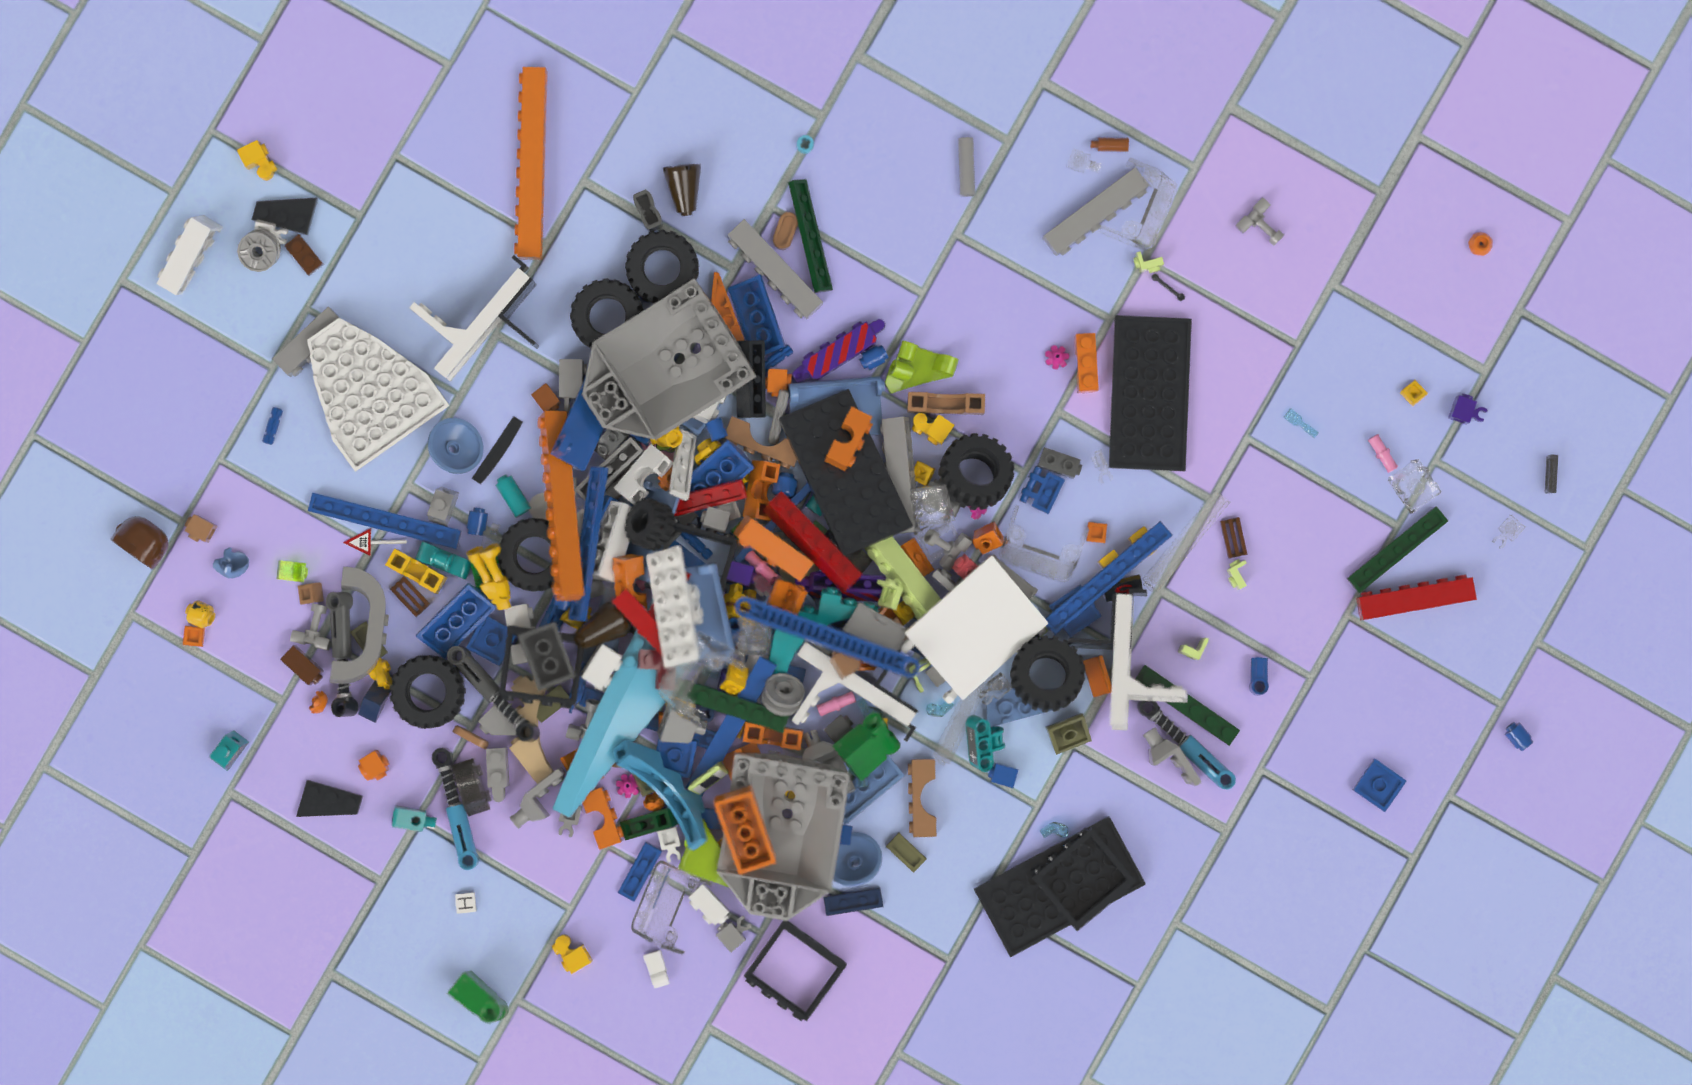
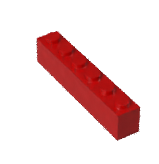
M782 491L767 504L763 512L814 562L843 594L859 580L862 573L843 556L836 546Z
M1465 574L1455 576L1453 581L1443 578L1437 579V583L1429 585V581L1417 583L1418 587L1410 588L1409 584L1398 586L1399 590L1391 591V588L1381 589L1380 594L1373 595L1372 591L1361 593V597L1356 598L1360 620L1477 600L1473 577L1467 578Z

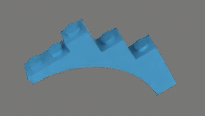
M627 739L613 749L616 765L630 771L643 780L666 803L678 821L689 849L695 851L707 841L701 814L705 811L702 796L684 789L681 774L664 768L659 751Z

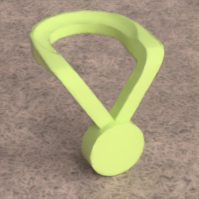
M926 658L918 661L920 665L926 663L920 668L919 672L931 665ZM915 664L909 667L910 673H913V670L916 668ZM917 676L913 677L920 693L924 692Z

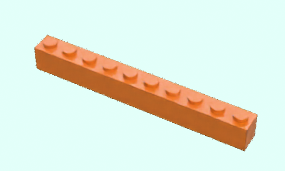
M523 67L522 72H519V84H522V91H519L518 101L522 103L521 110H518V122H521V129L517 131V139L521 143L520 148H517V160H520V167L516 169V177L519 178V186H516V197H519V205L515 206V216H518V224H515V235H518V243L514 244V254H517L520 260H542L546 67Z
M544 411L538 418L537 425L541 431L539 445L542 447L541 464L544 465L542 480L546 486L544 500L547 502L548 508L546 509V519L549 520L547 535L551 540L549 555L552 557L553 562L551 565V575L554 576L552 590L553 594L556 595V601H579L584 596L572 465L550 454L566 421L567 411Z

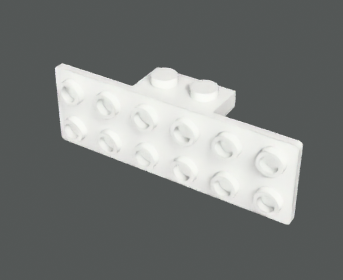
M676 546L648 554L646 558L664 667L670 668L700 659L694 625L703 623V610L700 607V592L697 585L687 583L682 547Z

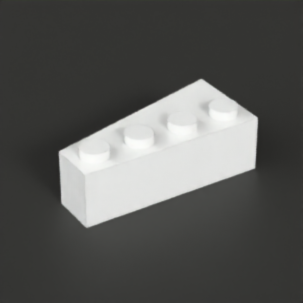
M204 215L187 219L183 226L185 229L183 234L179 235L176 239L174 251L169 253L165 268H162L158 274L159 280L157 284L174 295L183 294L195 274L194 267L197 268L205 258L203 252L213 245L215 240L212 237L215 232L218 231L220 233L223 226Z
M611 501L600 523L601 528L599 530L593 579L615 583L613 558L624 556L626 553L629 539L626 537L625 522L632 506L623 502Z

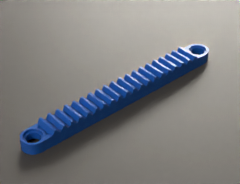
M741 597L736 602L735 609L737 614L753 622L907 678L915 677L920 671L919 662L910 656L749 597ZM742 602H748L751 605V609L748 612H742L739 609ZM909 662L914 663L916 666V670L913 673L906 672L904 668Z

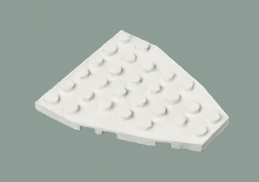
M341 318L336 319L307 340L314 383L332 440L355 472L450 406L427 373L377 337Z

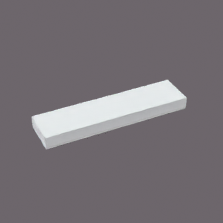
M680 429L683 438L681 444L675 447L669 494L686 501L690 494L697 436Z

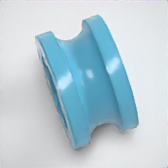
M808 135L799 137L797 140L798 151L803 154L812 151L814 146L813 139ZM802 140H806V142L808 140L810 142L808 145V149H805V147H801Z

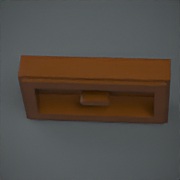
M1240 518L1220 521L1228 559L1248 555ZM1233 522L1236 523L1242 552H1239ZM1225 524H1229L1235 554L1231 553Z
M405 576L390 588L415 617H418L430 605ZM404 582L424 603L423 606L403 587L402 584ZM398 587L419 609L418 611L396 590Z

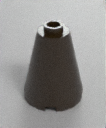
M701 164L663 167V173L676 212L681 213V216L692 215V212L696 211Z
M604 603L574 633V642L578 647L586 649L622 638L628 634L626 632L629 629L627 620L620 610H616L613 607L615 606L614 603Z

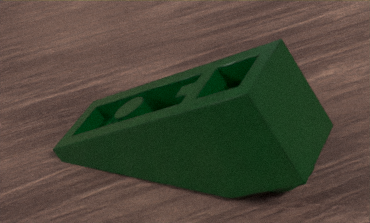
M667 807L620 822L626 841L677 826L679 823L672 811Z

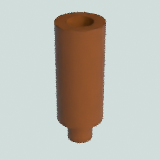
M1098 137V141L1091 140L1090 148H1097V151L1128 152L1129 138Z

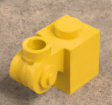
M256 140L237 149L244 166L248 170L260 166L257 169V174L261 179L268 181L273 178L274 172L278 169L273 160L269 161L267 157L269 151L264 143L261 144Z
M918 413L913 418L911 429L919 435L924 433L928 436L927 440L937 446V444H943L953 429L954 424L941 415H938L933 423H927L926 415Z
M563 934L556 939L551 947L556 955H561L563 959L561 964L565 971H570L573 974L590 964L593 960L584 944L576 949L569 948L571 938Z

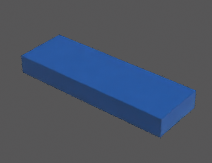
M645 842L617 893L635 902L662 850Z

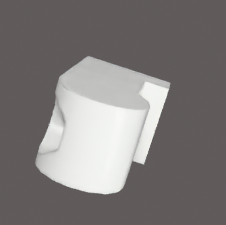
M661 949L644 954L643 958L654 988L669 985L670 982Z

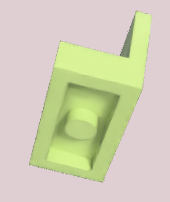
M1206 637L1201 638L1196 650L1187 645H1181L1178 652L1193 660H1199L1209 639Z

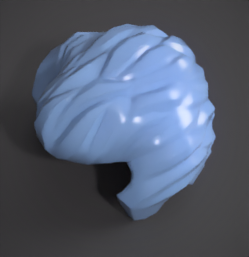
M229 547L224 550L223 558L214 560L213 568L224 577L233 579L246 572L249 567V558L240 551L231 552L232 548Z

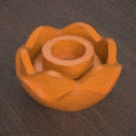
M1477 232L1469 239L1468 245L1473 254L1484 256L1491 251L1493 241L1487 233Z
M316 691V696L312 698V705L309 707V710L313 714L323 712L327 704L328 697L323 691Z
M656 792L646 795L645 800H643L644 807L653 812L662 809L665 805V802Z

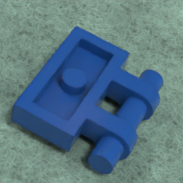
M1035 466L1033 472H1030L1028 476L1030 479L1026 487L1021 491L1022 495L1019 501L1026 504L1030 497L1034 499L1031 507L1049 514L1065 479L1050 472H1047L1045 478L1039 476L1042 469ZM1036 482L1041 483L1038 493L1032 492Z

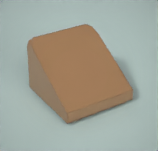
M321 583L298 586L300 605L324 601Z

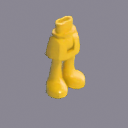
M494 543L485 548L477 546L470 549L466 554L482 578L481 590L491 600L492 604H496L498 610L509 609L511 607L509 601L511 598L507 577L503 576L495 559L501 551L500 545ZM486 566L488 567V569H489V571H490V573H491V575H492V578H491V576L489 575Z

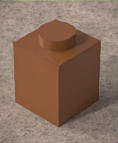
M547 383L531 394L543 411H557L560 408L561 401Z

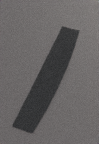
M513 416L472 477L474 481L481 485L492 472L523 423L521 420Z

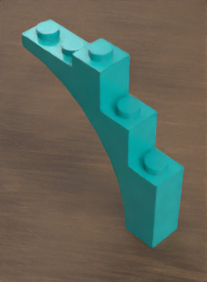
M835 587L822 588L818 610H815L813 606L804 605L800 608L798 616L827 626L830 623L851 618L859 602L852 598L841 599V591H838ZM868 601L862 603L878 612V606H875L874 603ZM774 630L769 661L777 666L772 675L779 673L787 674L791 660L805 640Z

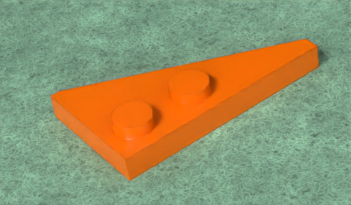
M714 272L711 302L720 313L737 341H744L720 274Z

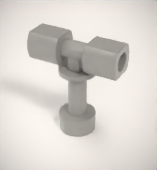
M1262 197L1255 204L1251 213L1248 216L1245 215L1235 226L1244 234L1251 225L1254 228L1258 225L1271 238L1269 242L1274 246L1284 234L1280 230L1275 232L1263 220L1265 217L1263 213L1270 207V204Z
M929 529L924 536V542L930 546L936 544L944 549L945 555L939 563L944 569L951 571L957 556L961 551L966 552L973 543L972 539L968 535L961 533L955 542H946L939 538V532Z
M312 603L310 611H314L310 630L306 629L305 633L292 630L290 641L304 645L305 643L312 644L315 648L329 651L332 639L320 637L321 633L317 632L321 614H326L327 606Z
M587 699L585 709L588 710L585 724H581L580 727L569 724L566 738L577 741L580 738L583 739L600 701Z

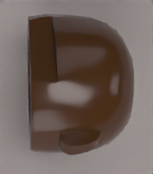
M140 516L128 518L119 524L111 537L112 542L152 570L161 561L169 546L168 537L164 531Z

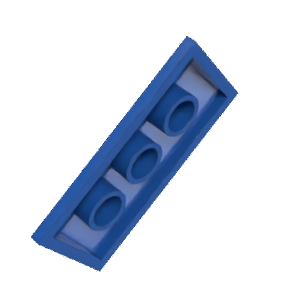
M761 274L728 287L745 340L765 341V356L786 347Z
M727 440L692 472L690 492L743 479L754 469V465L743 450ZM708 508L695 511V513L701 517L703 511H707Z
M468 583L416 634V637L445 659L448 650L453 646H458L497 607L495 604H492L491 600L487 598L481 589Z

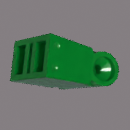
M872 712L866 716L863 724L857 725L833 744L832 747L847 767L862 782L887 759V755L896 753L901 743L894 733L888 729V725L881 715L877 712Z
M472 970L464 972L447 992L448 995L474 1015H477L485 1023L502 1020L508 1014L509 1008L507 1003Z

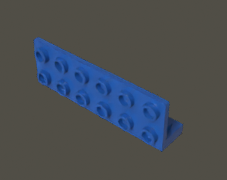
M585 379L550 453L581 471L586 470L604 430L582 395Z

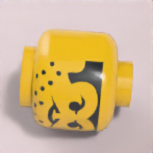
M200 600L189 604L185 610L187 621L202 629L207 626L209 627L214 622L216 616L213 607Z

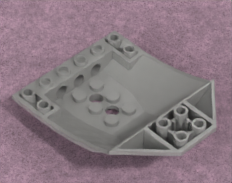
M694 278L627 322L593 341L582 395L603 428L657 440L757 376L720 313ZM695 342L701 346V350L697 354L691 351V345ZM677 353H682L685 356V361L682 364H677L674 361V356Z
M735 753L730 792L752 785L776 854V863L739 875L726 836L723 833L717 873L749 914L788 921L831 892L845 813L849 772L815 760L787 755ZM788 790L793 791L795 798H787L785 792ZM790 809L793 812V816L785 818L782 811Z

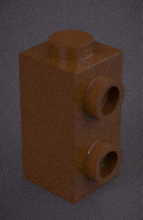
M293 645L280 659L307 685H317L323 678L324 670L296 645Z

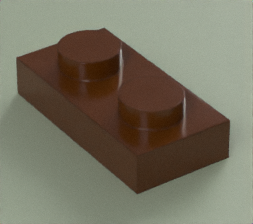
M300 234L284 245L308 276L324 265Z

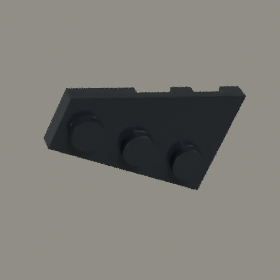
M318 198L257 201L252 221L262 220L274 223L278 228H286L289 231L308 235Z
M307 780L296 817L357 815L363 796Z

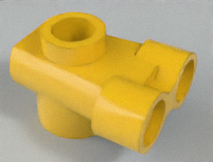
M379 658L369 676L377 681L379 687L383 686L386 690L390 689V684L393 682L389 674L391 670L390 664L387 660Z

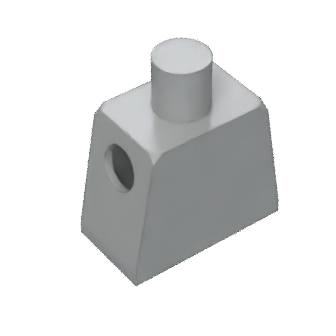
M444 487L437 488L427 513L429 521L448 527L459 492Z
M668 700L657 731L660 741L690 743L694 733L705 734L706 724L699 722L695 710Z

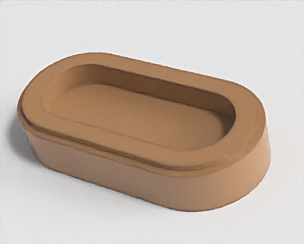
M785 212L779 218L773 236V243L780 250L789 248L798 226L794 213Z
M455 725L452 731L485 750L489 745L488 741L459 725Z

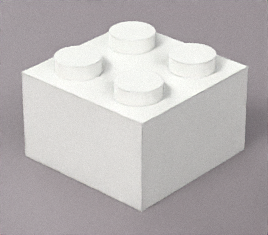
M599 644L581 671V678L601 690L603 687L607 688L612 680L610 675L614 670L617 671L623 662L620 660L622 656L606 645Z

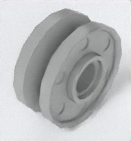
M257 229L252 230L241 239L238 244L237 253L244 267L251 271L261 272L266 271L278 261L281 246L274 234L268 230ZM256 247H260L263 254L257 253Z
M779 673L770 676L766 681L761 698L764 706L772 713L789 716L796 713L800 708L805 690L803 684L794 676Z

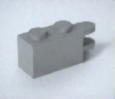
M559 359V398L564 399V411H567V414L570 411V399H576L584 381V376L587 374V364H584L582 359Z
M508 747L486 749L488 788H492L493 799L498 803L505 798V787L510 786Z

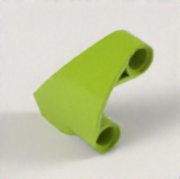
M902 341L897 358L892 361L889 367L885 386L889 393L892 394L917 385L953 377L959 359L946 354H937L919 348L918 345L911 342Z
M702 819L707 841L694 851L688 848L685 839L684 846L686 848L678 867L728 887L717 873L721 847L712 835L705 820Z

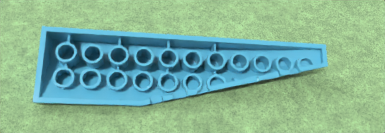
M653 598L647 608V611H649L654 602ZM636 630L621 660L623 662L620 668L615 671L598 705L552 808L569 818L584 802L591 790L595 789L601 778L611 770L610 768L616 762L613 749L625 739L634 742L638 738L639 733L649 725L650 720L656 713H659L662 706L675 692V690L655 689L656 670L637 669L639 649L655 650L645 637L637 633L638 630ZM689 663L677 666L676 686L679 678L683 677Z

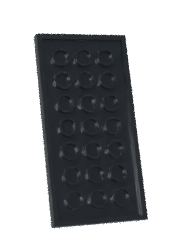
M1115 315L1108 468L1186 471L1192 319Z
M849 389L779 418V422L837 547L845 557L913 527L870 433H864L862 437L864 443L860 451H855L853 456L856 459L852 467L848 466L846 471L825 462V458L834 440L841 443H848L852 440L850 433L841 428L851 406L858 409Z
M1110 816L1087 827V829L1091 827L1136 881L1133 886L1116 900L1146 885ZM1077 833L974 888L1010 958L1071 925L1031 876L1034 874L1032 871L1040 864L1044 866L1049 862L1047 859L1053 853L1057 852L1059 854L1066 842L1077 839ZM1090 837L1040 879L1074 920H1076L1121 883L1125 877L1093 838Z

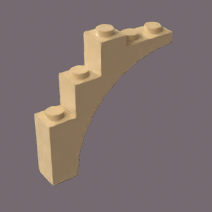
M522 675L512 682L514 685L511 687L514 692L544 695L547 690L546 688L538 691L535 680H531L528 676L522 677ZM533 701V704L523 703L525 705L523 708L521 705L516 708L519 715H522L523 718L538 726L537 713L540 701ZM529 727L525 730L526 737H529L531 734ZM517 737L511 741L512 746L509 749L537 784L554 772L545 757L540 737L534 742H523Z

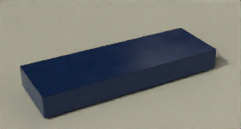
M881 888L823 897L826 916L883 907Z

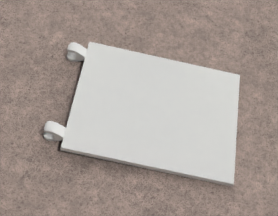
M990 555L904 632L908 639L902 642L899 648L904 653H908L914 645L920 650L951 686L952 689L942 696L944 701L950 704L957 696L964 700L1021 649L1023 644L1040 632L1048 622L993 556Z

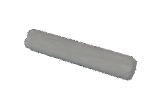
M781 389L778 394L768 443L777 445L782 428L779 418L785 415L789 391Z

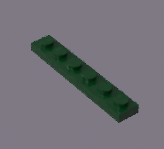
M807 179L792 180L788 184L814 293L831 291L833 287Z
M1435 506L1346 579L1358 593H1361L1445 525L1448 519Z
M1146 665L1142 667L1134 679L1146 688H1152V685H1162L1164 689H1171V686H1175ZM1189 694L1187 703L1166 702L1228 746L1231 745L1240 732L1234 725Z
M682 677L679 678L674 692V697L784 733L789 716L772 713L762 704Z

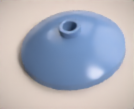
M447 418L440 421L432 428L428 437V450L432 460L446 472L453 474L467 473L474 469L482 459L484 445L481 435L472 424L463 419Z
M852 832L851 845H839L833 878L835 882L844 886L854 887L871 881L877 875L882 865V852L875 839L864 833ZM855 863L859 864L857 867H853Z

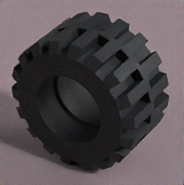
M650 498L638 500L636 505L632 506L625 522V532H627L626 537L629 539V542L652 551L659 550L662 546H665L667 540L671 538V533L674 531L675 515L672 513V508Z

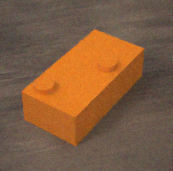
M745 515L733 532L739 538L738 543L745 548L751 546L768 558L766 561L774 568L779 566L799 581L803 579L814 563L748 515Z
M752 785L715 796L714 805L739 875L776 863V854Z

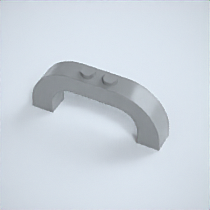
M343 566L341 589L357 591L363 594L370 604L366 645L363 653L357 659L348 662L332 660L330 683L349 684L359 681L374 669L380 658L382 645H386L387 633H383L384 626H388L389 615L385 614V595L378 581L361 569Z

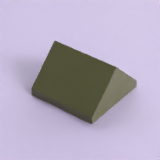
M1083 713L1045 727L1056 755L1092 741Z

